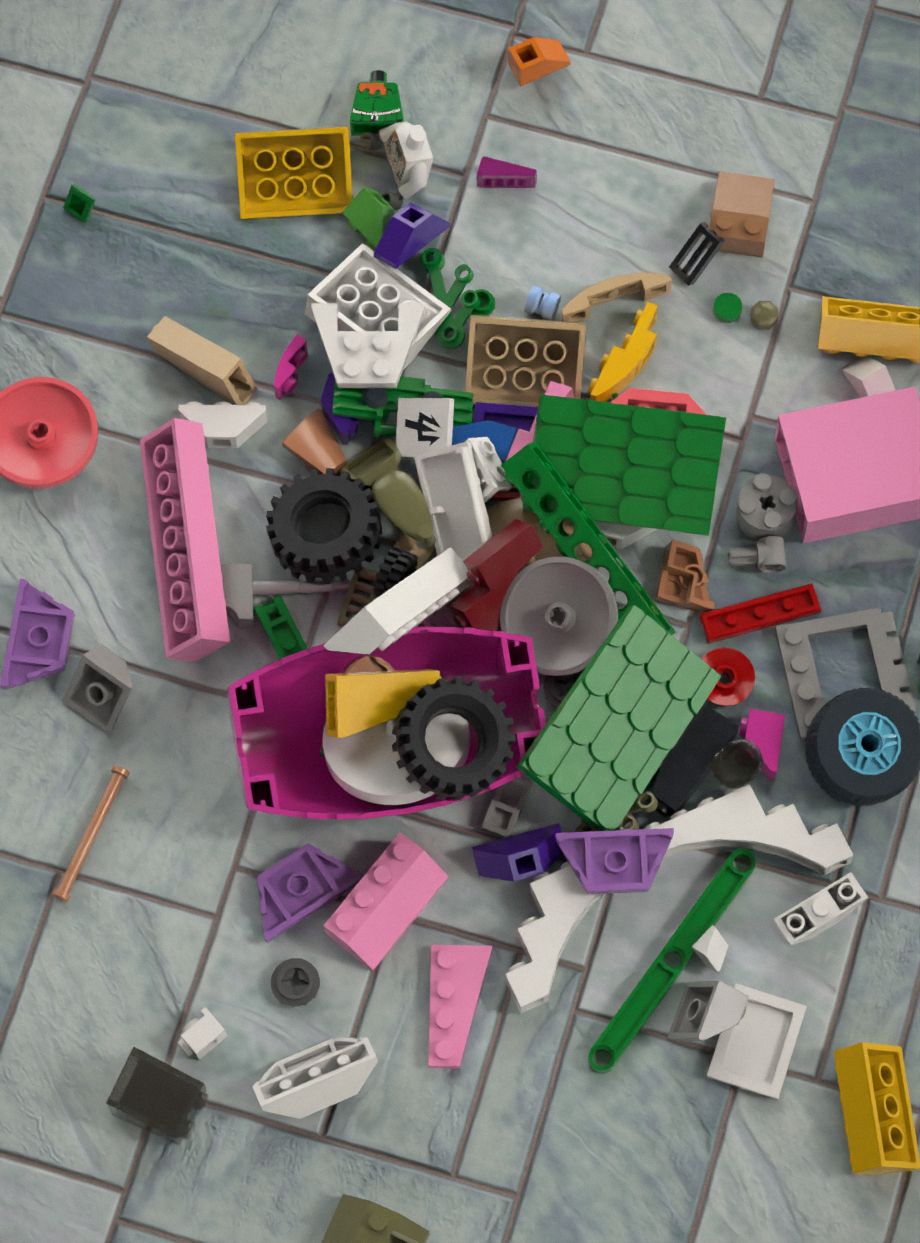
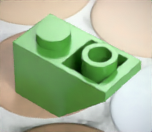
M364 187L342 213L349 219L347 224L355 232L362 233L367 238L366 244L375 251L388 223L394 215V209L376 190Z

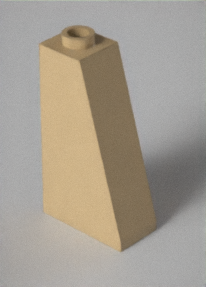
M166 316L153 327L151 333L147 336L157 354L232 405H244L258 390L241 358Z

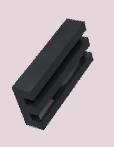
M705 222L698 225L669 266L689 286L697 281L725 242L722 237L718 238L716 236L717 233L714 230H709V226ZM704 234L706 236L705 239L702 241L697 250L693 253V255L691 256L687 264L684 266V268L681 269V264L686 259V257L691 252V250L696 245L701 236ZM712 242V245H711L710 248L707 250V252H706L705 255L702 257V259L699 261V263H698L697 266L694 268V270L692 271V273H691L690 275H688V273H689L690 270L693 268V266L695 265V263L698 261V259L700 258V256L703 254V252L705 251V249H706V248L708 247V245Z

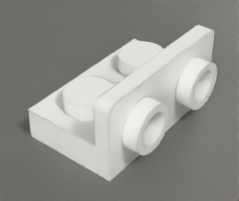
M468 438L465 442L471 441L472 453L485 503L499 490L510 489L512 486L503 476L504 470L500 466L502 462L489 438Z

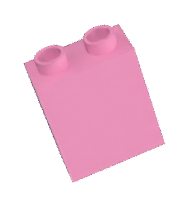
M916 386L778 415L774 439L785 480L797 494L795 517L802 543L920 519V400Z

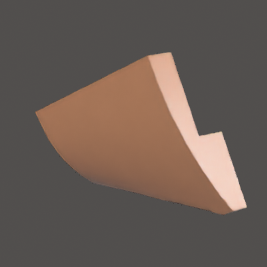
M319 408L306 417L282 442L286 450L303 461L308 470L316 469L318 475H325L326 468H333L336 476L340 472V468L347 463L323 412Z
M672 540L665 547L653 600L691 610L705 612L714 610V601H710L706 587L709 581L707 573L702 568L703 558L700 548L676 540Z

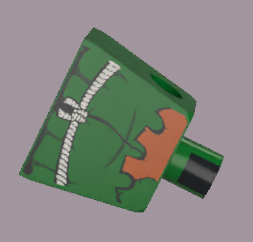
M381 70L372 71L370 73V82H361L357 85L350 116L351 136H361L365 132L379 134V131L387 126L404 122L398 84L387 82L386 72Z

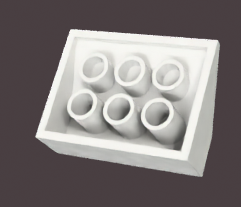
M362 243L307 295L305 315L316 322L312 314L311 303H338V331H398L399 303H425V313L423 318H421L418 332L409 350L405 369L445 320L451 308L397 268L395 269L376 259L374 251Z

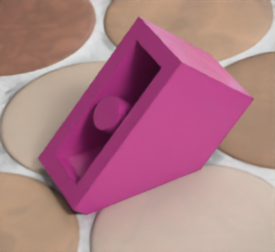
M750 709L748 719L742 718L739 736L745 737L743 747L769 780H775L785 715Z

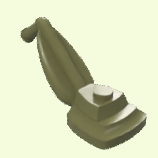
M386 438L372 445L340 468L341 474L343 471L350 473L351 482H354L357 478L363 481V486L371 490L373 500L376 502L378 509L396 528L414 540L422 542L425 547H431L435 544L436 538L433 535V523L428 505L416 482L407 473L398 470L401 453L391 439Z

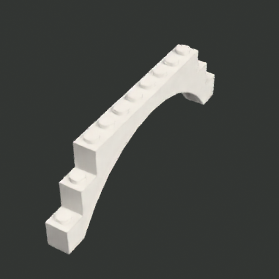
M750 784L745 787L736 785L725 791V796L716 800L713 797L701 801L697 805L698 808L689 812L686 810L678 811L670 817L671 820L663 824L654 822L644 828H674V835L664 858L681 852L715 847L753 849L788 858L823 876L850 864L853 858V853L837 823L830 827L828 824L818 826L811 831L812 835H809L794 804L787 807L784 804L778 805L769 810V815L766 816ZM568 862L560 866L561 870L552 874L547 871L535 876L533 882L530 883V893L542 918L538 919L537 916L528 918L517 929V936L530 963L519 962L508 969L509 973L505 974V982L521 1014L549 1001L559 958L574 928L594 902L604 895L587 894Z

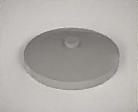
M561 556L540 559L522 569L510 584L500 609L501 631L532 638L537 673L549 676L562 677L583 672L618 622L616 598L604 576L594 567L583 561Z

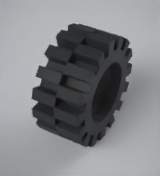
M396 546L392 547L388 551V555H385L384 562L380 564V570L375 576L377 579L373 584V595L381 596L416 571L415 567L418 564L417 555Z

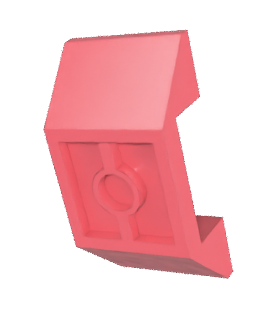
M629 388L610 402L705 414L689 394Z

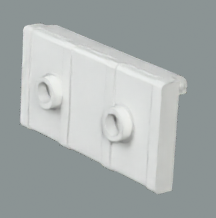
M471 441L414 456L422 493L432 518L437 556L451 547L462 560H465L492 538L489 517L486 512L480 487L481 483L472 453Z

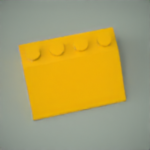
M349 126L235 133L241 219L342 213L352 202L353 188Z

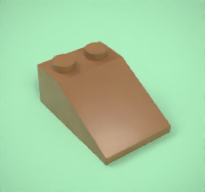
M719 171L709 230H714L717 233L716 236L718 238L722 237L725 240L718 251L763 258L775 179Z

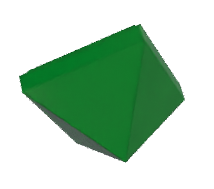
M73 184L63 209L86 223L96 199Z

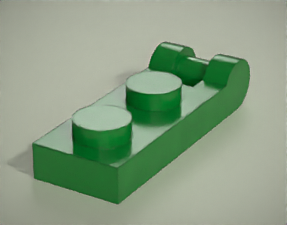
M281 595L273 598V602L265 606L260 604L254 607L255 614L279 660L308 649ZM279 613V618L270 621L269 616Z

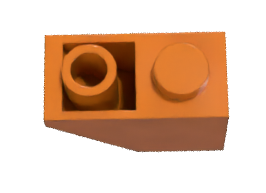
M532 37L508 48V65L520 87L571 65L559 40Z

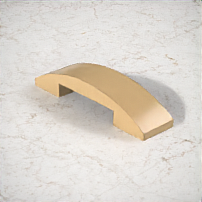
M631 273L601 281L575 296L562 309L561 321L578 323L590 319L591 307L637 292H641L644 301L669 294L672 288L671 276L659 273Z

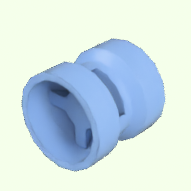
M533 286L528 295L524 312L531 315L537 313L543 319L553 321L559 308L561 295L554 292L548 294L542 288Z

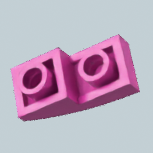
M298 334L285 350L277 367L274 390L275 396L279 400L285 394H291L298 384L296 367H300L308 356L307 342Z

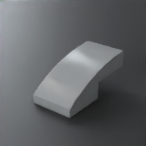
M518 777L499 786L494 799L491 800L482 828L505 837H510L520 817L533 782Z

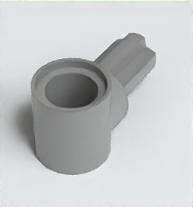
M769 536L759 539L756 542V547L730 548L728 550L729 564L732 566L757 564V568L764 573L784 571L786 569L784 539L778 536Z

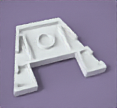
M311 303L312 314L315 318L338 388H397L409 356V350L413 340H415L421 318H423L425 313V303H399L398 331H338V303Z

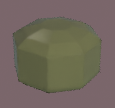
M758 301L751 308V323L758 330H770L777 324L778 307L771 301Z

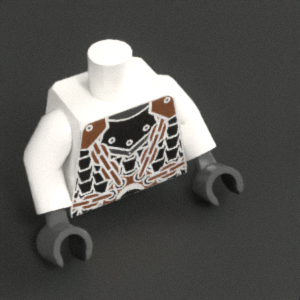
M398 122L381 129L379 134L365 132L361 135V139H370L369 145L363 147V149L378 150L382 146V141L384 142V149L399 192L392 193L386 191L381 196L389 202L394 210H399L402 207L403 198H410L427 185L433 155L425 130L421 125Z

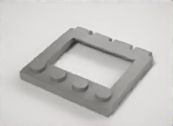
M879 607L775 627L800 741H805L807 730H809L808 727L813 717L824 706L809 638L867 628L881 689L898 696V699H902L905 704L910 706L914 714L917 713L912 692H900L909 689L910 683L905 664L894 665V663L904 660L899 638L897 636L887 638L888 635L897 633L892 612L881 613Z

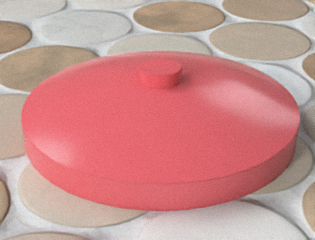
M33 377L18 381L0 392V476L21 487L45 489L64 484L83 471L95 453L99 430L94 409L79 389L60 379Z

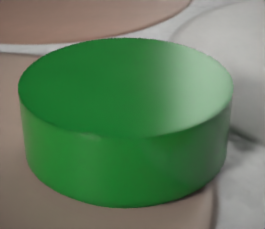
M733 293L720 294L714 301L713 313L721 322H734L742 313V301Z

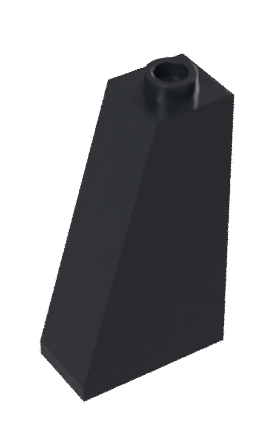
M706 703L703 704L697 715L693 716L675 746L669 750L661 764L651 793L658 801L655 811L662 816H672L674 813L682 810L737 736L739 726Z

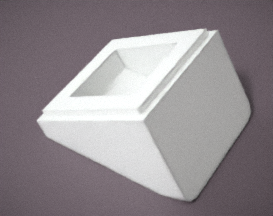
M712 925L692 948L705 966L717 973L720 971L729 945L716 927Z

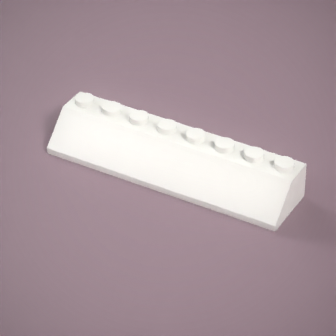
M451 547L366 605L323 646L330 651L370 654L377 648L383 652L392 643L406 635L435 611L437 612L470 585L467 582L468 577L466 575L468 570L463 560Z

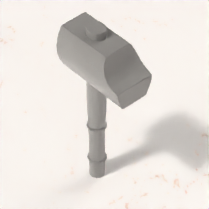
M229 563L220 565L223 575L222 582L226 601L227 616L237 623L239 629L254 627L253 596L348 592L350 580L341 582V580L333 579L331 584L325 585L323 581H314V584L301 580L252 581V564Z

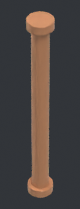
M113 766L111 770L113 775L58 889H54L52 892V896L61 901H69L71 897L69 892L123 780L127 779L130 774L128 770L120 766Z

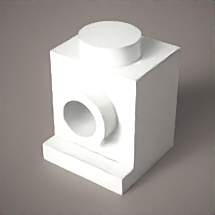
M206 1007L201 1010L203 1017L200 1020L195 1018L183 1028L182 1039L177 1042L188 1057L194 1054L198 1060L228 1037L225 1029Z

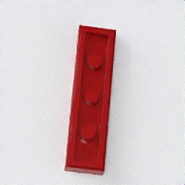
M813 583L701 613L699 614V620L707 644L820 614L821 607Z

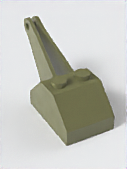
M343 1194L321 1243H426L430 1231L400 1213L377 1203Z

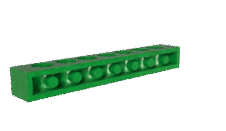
M536 442L527 444L500 465L504 470L503 476L511 486L517 487L522 494L520 498L523 504L529 510H534L540 518L538 520L540 527L547 534L551 533L557 542L556 548L563 557L583 561L594 567L597 571L600 567H603L609 572L608 583L614 595L616 596L617 591H621L627 597L626 606L620 605L617 602L618 621L628 607L636 605L645 615H648L663 627L667 633L669 632L671 635L676 633ZM530 471L538 476L539 482L537 486H532L528 481ZM547 495L552 496L556 500L555 510H550L546 506L545 499ZM565 519L570 520L574 525L572 534H568L563 529V521ZM582 543L590 546L592 550L590 558L582 555L580 551Z

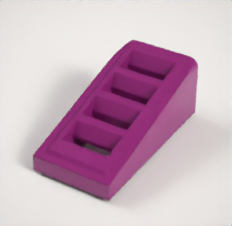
M482 156L476 175L477 187L535 188L537 184V170Z

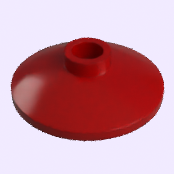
M722 647L711 650L702 657V660L710 668H713L720 675H726L729 678V683L722 684L718 681L706 700L719 706H733L741 703L749 696L755 684V671L750 660L742 652L733 648Z

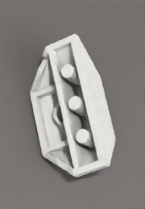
M360 1037L359 1039L332 1038L276 1062L263 1075L261 1080L257 1081L252 1087L262 1111L301 1119L357 1095L377 1064L378 1059L368 1037Z

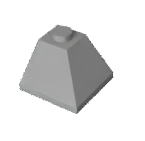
M103 644L85 653L62 700L108 734L113 731L133 688L125 660Z
M721 981L688 982L667 1039L671 1041H704L739 1025L740 1020L745 1015L746 1002L749 996Z

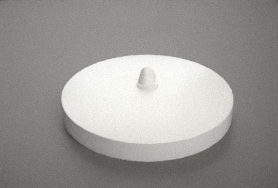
M446 713L437 715L430 721L426 728L425 741L428 751L436 761L444 766L454 768L464 766L469 753L470 734L468 722L463 717ZM399 718L389 720L344 738L327 736L325 724L323 750L327 767L334 780L349 794L361 800L382 805L413 803L435 794L431 791L426 794L420 792L421 785L415 780L410 784L405 779L410 775L405 767L399 769L396 764L400 757L398 752L392 751V744L396 742V735L392 734V729L397 724Z

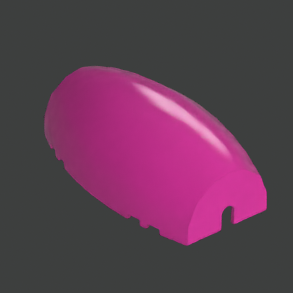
M414 627L383 652L377 648L370 654L330 651L323 646L326 644L324 643L284 657L228 686L231 729L246 807L261 812L292 817L367 819L409 814L471 798L469 795L457 801H453V797H446L440 800L436 799L435 793L430 797L413 803L382 805L367 802L349 794L334 780L327 767L325 757L320 756L323 743L322 729L326 721L325 674L342 673L344 667L355 658L362 656L380 657L387 661L394 670H439L440 676L445 678L446 681H452L455 677H463V683L469 684L475 680L480 682L478 688L486 692L490 688L495 692L491 698L497 704L502 701L507 707L503 710L506 718L512 717L514 722L509 727L510 734L516 735V742L511 745L510 749L514 754L505 766L507 768L506 771L494 783L477 795L495 789L524 775L516 766L546 725L544 710L539 708L537 700V690L540 689L532 638L494 630L489 631L465 627ZM469 721L467 722L470 734V747L464 766L473 761L478 751L479 741L477 734Z

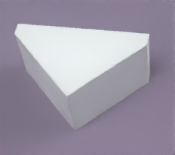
M868 356L862 357L842 370L844 376L861 398L896 391L886 366Z

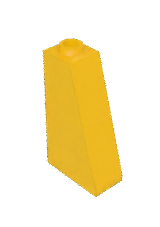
M414 669L325 674L327 736L344 738L397 718L399 711L407 704L406 702L427 684H434L438 679L442 678L440 671Z

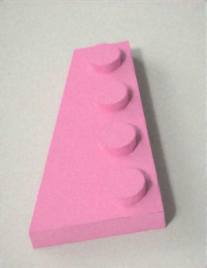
M431 945L429 1068L460 1069L487 965L493 949L492 946Z

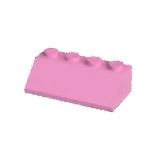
M399 832L323 925L325 935L374 971L449 876L421 847Z

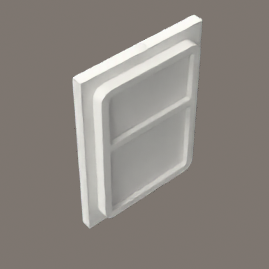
M736 983L734 989L749 996L746 1002V1012L739 1025L720 1033L707 1077L739 1087L742 1090L745 1089L778 1100L807 1006Z

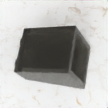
M133 1047L106 1105L113 1116L177 1145H181L183 1138L189 1139L195 1126V1122L192 1119L197 1110L200 1112L203 1110L208 1094L205 1093L207 1089L203 1082Z

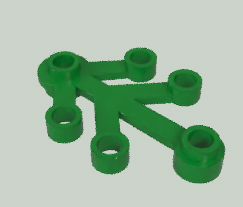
M428 248L421 255V264L430 274L435 297L452 310L465 286L473 280L474 273L468 265H459L455 269L456 279L447 293L441 273L442 268L445 266V257L437 248ZM431 255H435L433 261H427ZM463 271H468L466 277L460 278ZM467 290L462 294L461 301L463 305L453 319L452 312L450 311L442 324L434 332L437 335L439 344L443 348L452 350L459 348L463 344L466 336L463 326L473 309L477 308L480 304V297L474 290ZM470 296H475L472 303H467V299ZM450 331H454V335L451 338H446Z

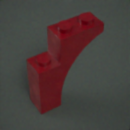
M515 519L463 560L468 570L466 575L474 586L449 605L455 615L453 621L458 628L465 627L497 631L500 608L510 584L522 567L544 548L531 524Z

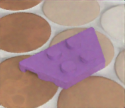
M20 579L0 683V687L3 690L65 671L75 617L74 611L63 604L57 603L53 600V597L45 592H40L25 579Z
M674 828L556 833V842L587 894L649 892L673 838Z
M309 843L259 874L257 879L265 941L269 943L354 888L364 877V874L342 864V861L333 856L322 853L320 849Z

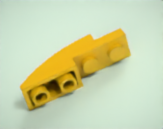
M647 302L643 311L639 309L633 321V326L636 327L632 335L627 333L621 348L613 346L610 355L604 354L599 366L602 372L598 379H592L587 393L591 395L590 400L607 402L613 398L612 394L620 393L643 369L657 344V334L651 332V329L657 319L658 305Z

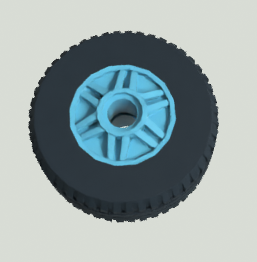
M855 688L834 697L813 717L808 727L809 730H807V737L805 738L806 762L809 765V771L812 772V777L816 779V783H819V787L824 789L831 797L851 805H875L898 795L917 777L920 770V723L918 722V717L914 715V711L910 709V706L905 704L902 699H898V696L885 692L882 689L878 690L877 688ZM861 742L867 745L868 752L862 748Z

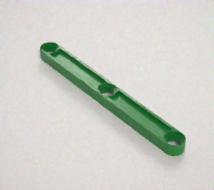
M737 849L731 853L595 1042L588 1055L589 1066L594 1072L605 1074L615 1067L696 952L692 946L712 925L715 926L753 874L756 859L751 851ZM739 856L746 857L750 861V868L746 871L737 870L733 865L734 859ZM671 952L678 954L681 957V964L676 968L668 967L664 963L665 955ZM596 1052H608L611 1057L610 1063L604 1067L596 1065L593 1060Z

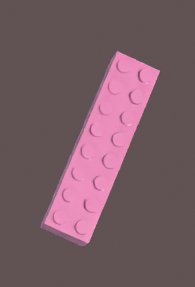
M173 418L140 439L166 658L196 662L230 643V630L227 621L226 601L222 582L223 575L220 566L203 425L198 422Z

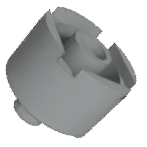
M765 473L758 474L742 487L738 496L736 517L741 531L755 541L769 536L784 537L790 531L794 522L797 494L785 480Z

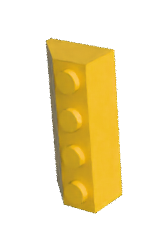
M822 296L818 349H823L824 352L831 354L843 351L852 352L853 355L858 357H867L870 354L879 355L886 360L906 358L911 362L920 363V307Z
M861 1042L835 1050V1070L838 1076L840 1101L843 1108L852 1173L873 1176L919 1170L920 1158L902 1047Z

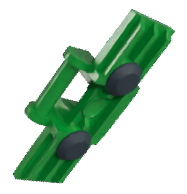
M401 376L397 388H338L336 381L334 384L332 415L373 420V437H379V435L396 437L397 425L381 423V420L389 418L390 412L398 411V398L454 399L453 427L472 423L473 393L431 388V385H426L425 379Z

